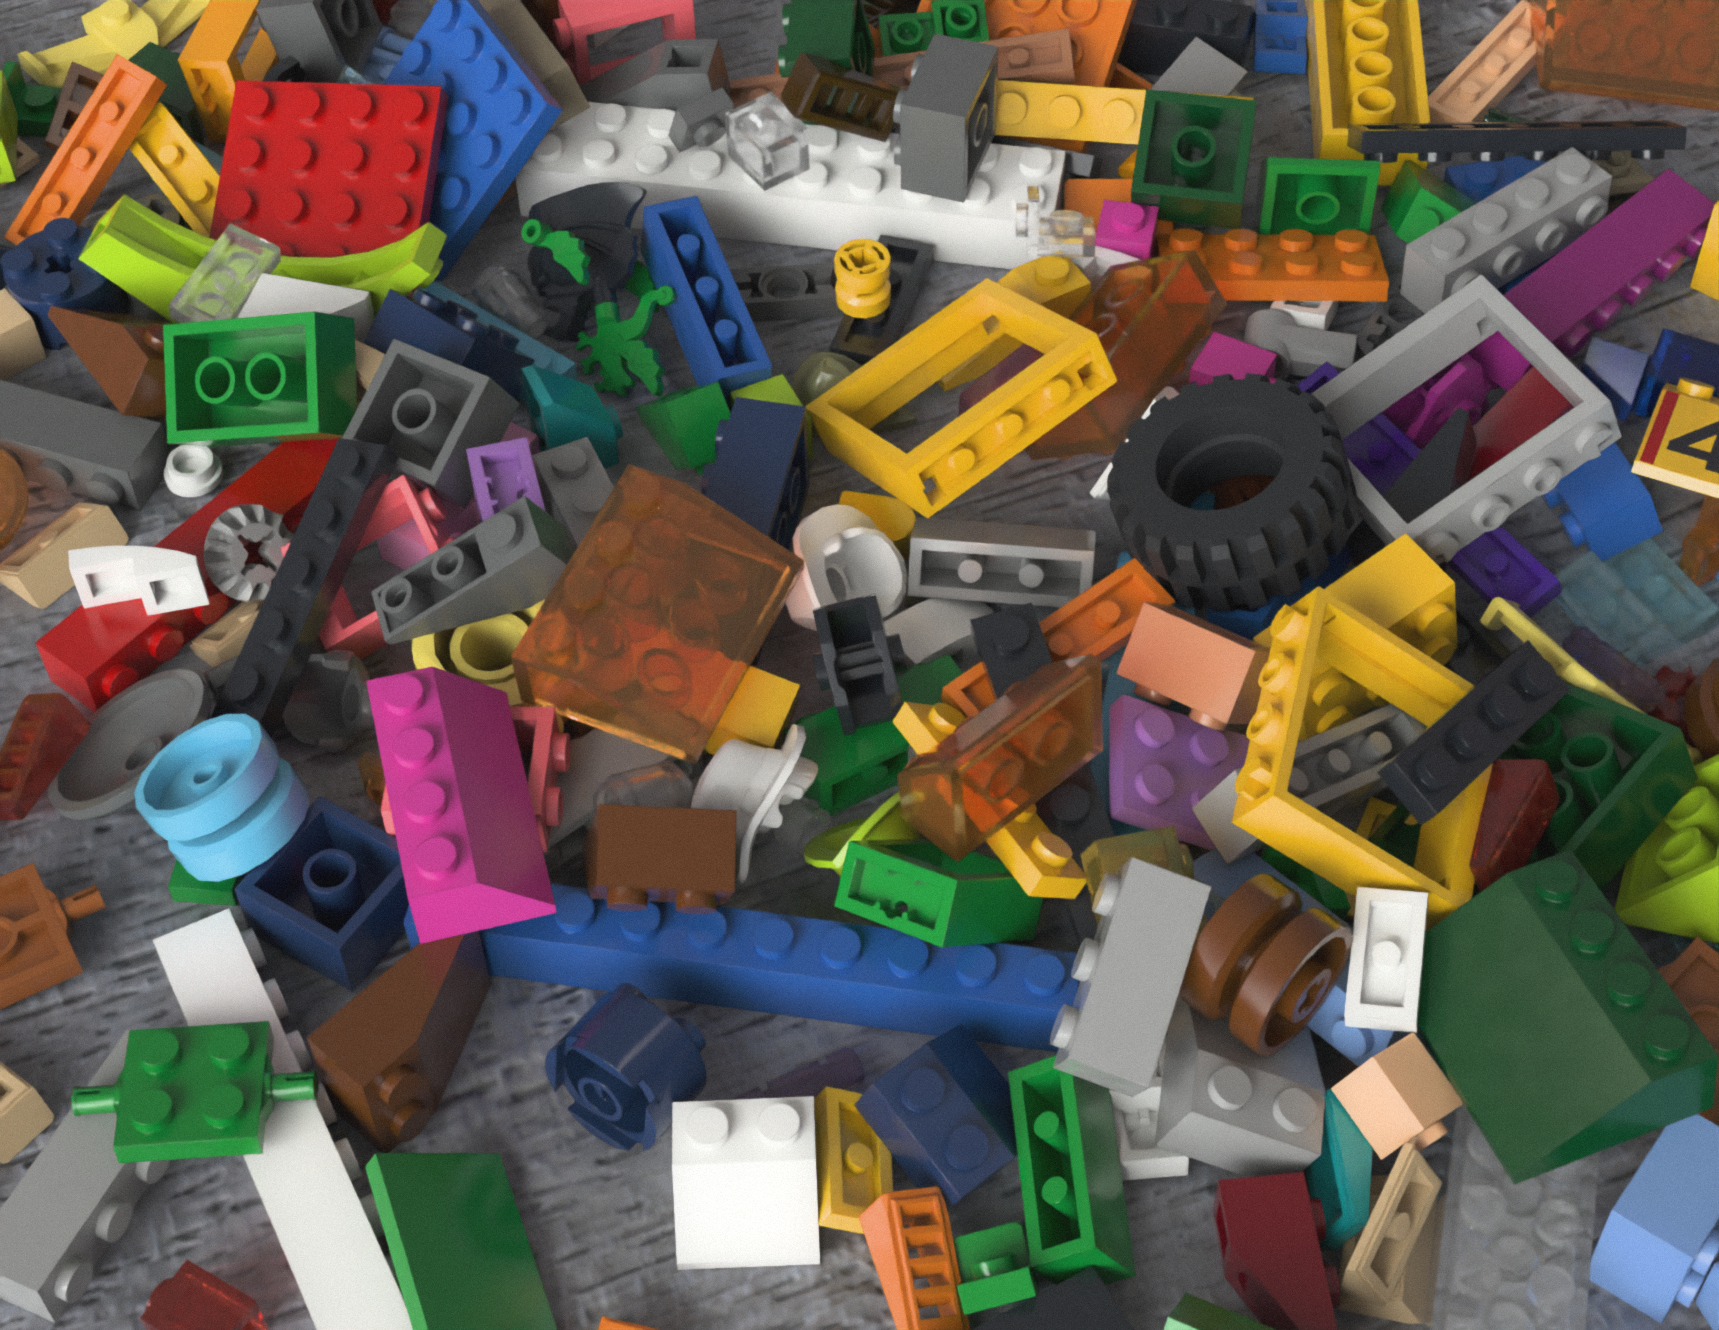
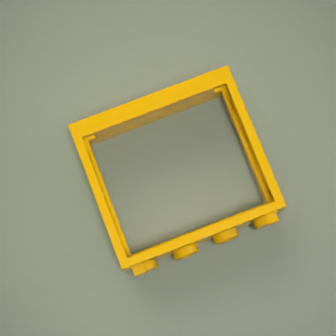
M986 278L805 407L830 454L928 519L1117 382V379L1095 332ZM992 315L996 316L998 322L985 330L982 322ZM1004 333L1045 354L907 454L870 431L872 427ZM1078 372L1087 376L1088 378L1081 381ZM932 477L936 487L925 495L923 490L926 488L923 482Z
M1318 586L1293 605L1288 606L1285 604L1275 615L1271 623L1270 634L1273 636L1268 661L1262 668L1258 679V684L1262 689L1257 711L1247 728L1246 735L1250 742L1245 764L1235 781L1234 789L1238 795L1231 823L1355 898L1357 887L1428 893L1427 931L1472 899L1493 763L1440 813L1421 825L1414 868L1289 793L1287 790L1316 656L1426 726L1432 724L1474 685Z

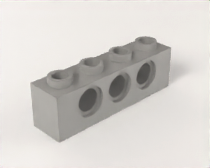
M1389 704L1299 742L1296 747L1287 791L1330 818L1369 801L1370 797L1375 798L1389 792L1391 789L1377 772L1422 733L1424 728L1417 719L1393 704ZM1243 766L1235 769L1192 808L1227 865L1269 846L1231 823L1238 795L1234 789L1235 781Z

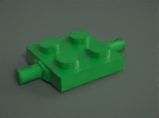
M269 1021L129 1030L125 1065L115 1085L74 1086L72 1090L74 1095L71 1098L72 1110L76 1117L89 1114L116 1113L117 1122L113 1149L119 1163L263 1154L265 1124L274 1110L276 1102L317 1100V1092H319L318 1075L316 1070L275 1074L271 1063L274 1036Z

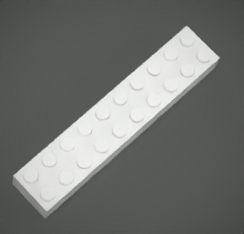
M588 102L590 108L549 131L544 136L515 178L521 216L529 217L531 206L552 196L590 184L623 182L640 186L647 191L645 198L633 216L630 228L642 229L644 206L697 196L715 237L838 250L841 245L851 240L871 239L878 241L880 235L933 245V261L1013 269L1037 259L1038 245L1044 239L1056 240L1063 203L1066 151L991 143L965 202L962 203L901 189V166L894 164V149L899 134L890 133L886 142L823 125L730 116L726 132L717 142L704 148L695 145L679 153L668 136L676 111L624 106L614 103Z

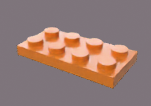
M1181 228L1171 231L1170 234H1157L1156 261L1162 300L1387 302L1389 279L1376 236L1367 235L1363 231L1346 229L1338 231L1335 235H1313L1306 230L1288 229L1281 232L1280 235L1257 234L1248 229H1232L1225 234H1202L1195 229Z

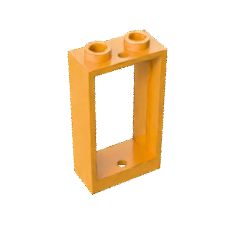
M210 0L178 58L179 65L210 142L226 143L236 80L262 81L272 67L279 63L275 48L267 32L260 28L241 66L236 55L258 14L256 8L261 0Z

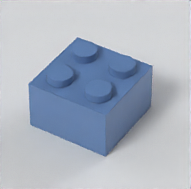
M1699 1114L1682 1119L1664 1128L1611 1210L1584 1274L1585 1278L1660 1324L1663 1323L1676 1301L1687 1308L1690 1307L1704 1284L1711 1265L1719 1254V1126Z

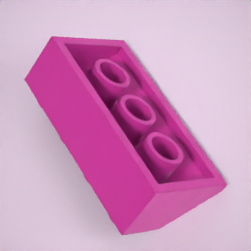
M433 666L367 680L407 897L420 944L557 913L507 692Z

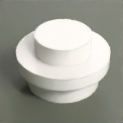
M181 445L175 448L169 454L164 468V478L167 487L174 494L182 497H198L211 492L220 484L224 474L220 458L208 447Z

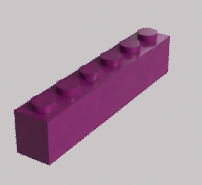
M1667 169L1503 296L1568 358H1572L1585 345L1594 329L1601 333L1607 330L1618 318L1625 304L1630 305L1632 308L1637 306L1649 293L1655 280L1658 279L1665 283L1679 269L1685 256L1688 255L1695 259L1700 254L1716 203L1672 170ZM1498 331L1467 352L1482 366L1483 373L1506 392L1533 367Z

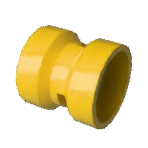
M856 239L841 245L836 251L834 258V270L837 277L835 300L838 308L844 314L854 318H871L883 313L890 305L891 284L888 279L891 271V256L888 249L883 244L871 239Z

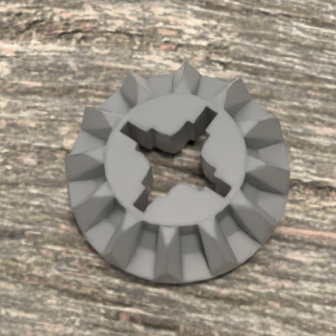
M242 504L226 510L217 517L205 539L204 562L209 577L220 591L231 598L241 601L265 599L284 558L280 548L290 543L294 536L282 522L283 515L272 512L263 507V505ZM239 539L246 542H259L261 540L262 544L258 552L264 558L263 562L266 565L254 563L246 565L244 562L248 557V552L243 548L244 544Z

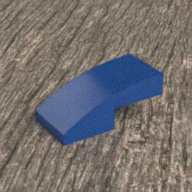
M1305 0L1255 1L1253 72L1305 75L1308 21Z

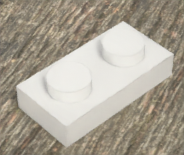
M1357 887L1352 934L1353 942L1344 1013L1345 1026L1417 1033L1428 893Z

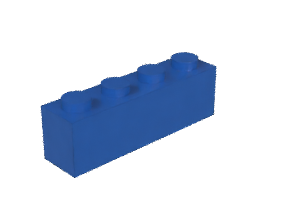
M693 196L644 206L641 254L656 289L658 290L661 286L667 285L676 291L675 302L670 306H664L697 385L718 382L731 414L730 392L771 378L773 366L698 197Z

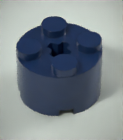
M58 218L48 222L44 230L27 237L15 248L6 251L1 258L4 280L9 293L33 318L43 348L50 350H62L60 343H68L47 315L51 306L128 314L126 309L129 301L128 293L78 259L93 229L77 226L76 222L70 218Z
M623 982L612 992L603 995L550 1049L545 1059V1069L554 1091L556 1092L564 1084L575 1102L567 1110L585 1129L617 1149L630 1151L636 1143H643L644 1151L650 1149L672 1125V1102L694 1101L704 1090L707 1075L700 1052L705 1048L706 1042L699 1029L690 1021L684 1018L672 1019L662 1009L648 1001L640 989L630 983Z

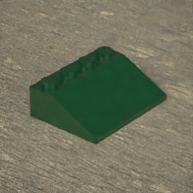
M1563 681L1570 691L1493 762L1472 898L1505 874L1570 849L1602 892L1698 779L1681 728ZM1401 802L1369 837L1368 841L1414 868L1421 825L1416 823L1412 826L1404 823L1411 813Z
M1571 849L1505 874L1426 931L1417 1030L1514 1185L1713 1108L1719 1055Z

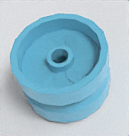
M224 714L203 721L178 735L158 752L141 774L134 792L136 809L156 833L168 840L169 850L184 869L199 881L219 882L243 875L270 859L293 837L305 820L310 803L306 784L291 764L279 757L276 744L261 724L247 714Z

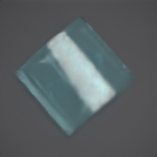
M1651 538L1604 561H1601L1591 550L1554 575L1561 583L1562 593L1554 598L1553 601L1619 672L1650 662L1686 644L1719 623V608Z

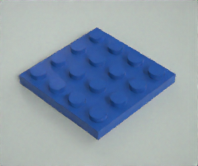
M438 0L433 6L430 15L412 42L406 46L402 57L383 83V85L442 86L448 94L429 218L431 224L447 235L438 257L443 261V266L435 280L441 282L563 111L478 0Z

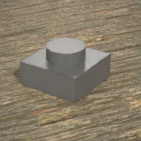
M719 88L676 109L668 136L679 153L695 145H698L700 148L710 146L725 134L734 104L724 88Z

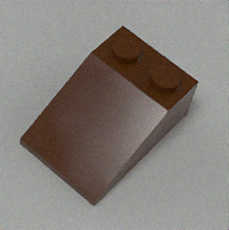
M59 306L50 307L47 314L122 416L166 419L163 325L177 323L144 315Z
M599 804L582 845V862L590 899H607L606 907L619 911L645 910L648 908V901L675 902V910L681 913L708 914L716 912L717 904H726L735 892L737 810Z
M479 931L423 944L419 943L307 1037L323 1086L333 1109L381 1153H389L400 1142H407L415 1138L426 1127L430 1116L437 1111L491 986Z

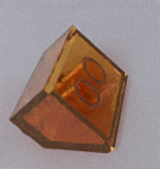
M1088 654L1042 666L1024 681H1017L1012 684L1001 698L978 715L963 720L951 735L928 752L913 757L905 768L898 773L902 818L956 862H959L1103 751L1101 660L1093 654Z

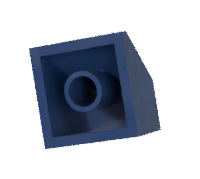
M962 1024L927 1042L878 1078L854 1105L917 1188L940 1187L947 1211H950L1018 1158L1010 1086Z

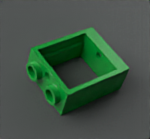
M944 838L857 840L848 842L834 906L939 947H954L1034 940L1043 897L1028 896L998 857ZM907 905L908 911L901 914L900 906Z

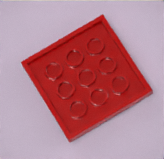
M236 80L209 238L252 251L288 257L322 258L369 252L402 240L429 222L448 94L442 86ZM416 288L412 290L410 296H413Z

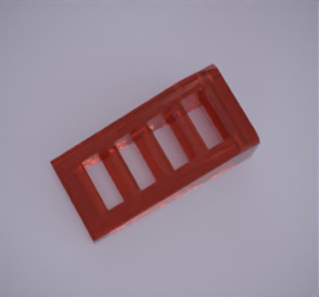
M61 693L27 695L14 717L0 751V820L24 819L90 730L92 724Z
M1496 760L1495 764L1492 765L1469 863L1480 892L1505 874L1526 865L1555 813L1560 796L1549 766L1543 760Z

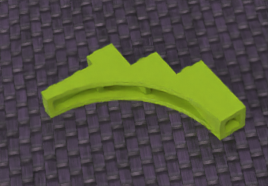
M124 194L98 220L78 259L169 321L177 324L221 320L224 316L229 319L237 318L262 273L370 292L376 318L390 289L410 296L412 290L417 286L425 289L435 280L443 266V261L438 257L447 235L428 222L402 240L369 252L332 258L288 257L247 250L205 237L161 217Z

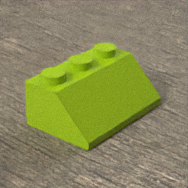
M1718 754L1694 766L1698 779L1626 862L1615 906V912L1624 924L1694 939L1698 936L1703 941L1719 944Z

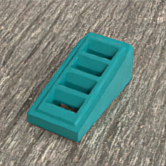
M1328 1089L1326 1094H1324L1325 1109L1321 1155L1305 1169L1311 1198H1319L1321 1200L1325 1216L1326 1236L1325 1240L1320 1242V1246L1326 1251H1336L1364 1228L1369 1220L1373 1148L1334 1092Z

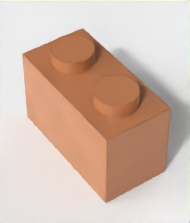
M1144 602L1116 674L1137 683L1134 689L1135 694L1169 706L1173 699L1191 708L1188 717L1193 721L1212 729L1225 731L1227 724H1249L1256 713L1262 689L1258 684V679L1262 668L1268 661L1270 648L1172 605Z

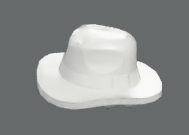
M836 504L822 507L800 522L792 538L796 558L789 565L780 585L781 597L788 608L791 620L795 624L817 631L813 614L814 608L874 593L877 596L883 622L906 610L905 594L908 579L905 561L893 541L887 538L884 532L879 531L869 516L852 506Z
M792 724L781 750L763 748L737 739L724 742L697 783L690 808L737 810L735 881L740 884L746 881L756 834H765L771 827L779 828L783 821V814L779 810V804L788 805L794 799L802 798L804 793L813 784L818 773V765L814 761L800 756L806 739L803 726Z

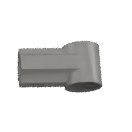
M1263 309L1249 316L1245 326L1243 342L1276 353L1274 378L1284 380L1288 377V374L1308 377L1326 361L1339 373L1343 372L1353 365L1357 335L1296 327L1293 319L1286 313L1275 309Z

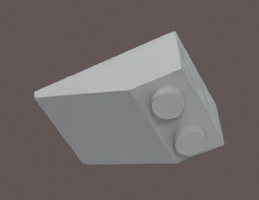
M1178 994L1168 1026L1155 1146L1247 1177L1302 1172L1321 1155L1325 1109L1324 1094H1326L1310 1028L1306 1026L1286 1047L1274 1055L1259 1056L1232 1036L1229 1029V1017L1222 1020H1209L1185 1003L1180 994Z

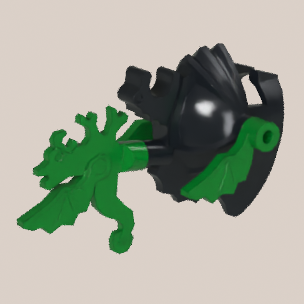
M602 182L575 188L531 206V210H529L528 221L522 227L521 235L523 241L533 245L527 258L532 286H536L539 297H547L542 303L543 308L560 313L557 324L553 327H547L544 334L558 341L570 340L577 342L580 339L575 349L581 352L588 347L593 348L591 355L587 359L581 360L580 365L584 366L582 373L590 376L593 374L595 364L601 363L602 369L599 370V374L604 379L601 383L596 381L593 383L595 390L603 393L606 391L611 393L617 392L620 397H627V387L633 388L636 385V381L628 372L630 370L640 377L653 395L659 397L663 394L664 385L661 378L665 371V368L659 362V351L651 349L649 343L638 341V339L647 333L652 322L653 313L655 314L659 311V305L670 306L675 302L677 294L674 288L667 285L661 286L657 290L648 268L645 267L643 262L636 260L639 256L637 251L638 236L632 233L630 227L638 206L645 198L646 189L623 182ZM626 289L637 296L640 303L632 318L621 321L616 292ZM594 300L598 332L595 337L591 338L582 331L585 330V322L589 319L588 312L591 309V302Z

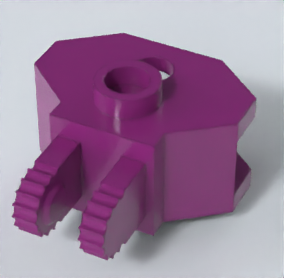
M1465 353L1381 413L1417 447L1423 450L1459 407L1469 413L1473 426L1480 417L1484 416L1489 407L1488 400L1486 399L1489 391L1492 389L1496 390V388L1499 389L1500 386L1483 373L1482 366L1468 353Z

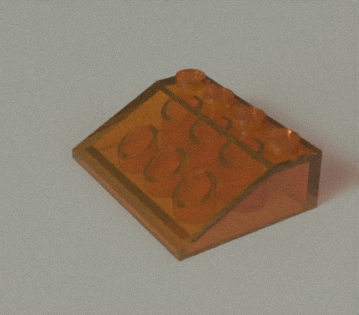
M1527 0L1530 8L1529 17L1533 41L1535 40V59L1539 87L1541 89L1719 111V0Z
M628 464L511 655L520 699L537 707H555L556 714L696 764L805 568L804 560L686 483Z

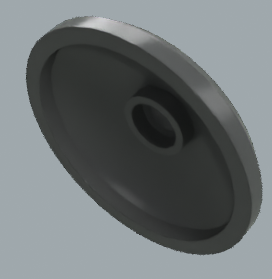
M173 669L140 680L110 699L89 717L60 752L52 767L47 783V795L50 803L63 816L80 820L101 819L136 807L134 792L138 781L156 754L178 735L210 719L212 699L207 684L198 674L191 670Z

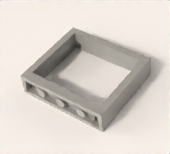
M1482 274L1311 393L1324 404L1325 411L1333 416L1341 439H1344L1498 331L1575 407L1409 524L1399 516L1348 459L1357 492L1354 498L1357 505V513L1386 546L1406 533L1437 565L1443 561L1449 562L1460 549L1483 533L1498 528L1513 512L1536 496H1541L1551 491L1562 478L1588 460L1601 456L1600 452L1622 437L1611 401Z

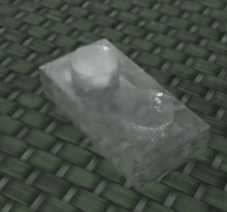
M230 223L168 305L171 319L179 323L237 318L261 274H271L280 263V247Z

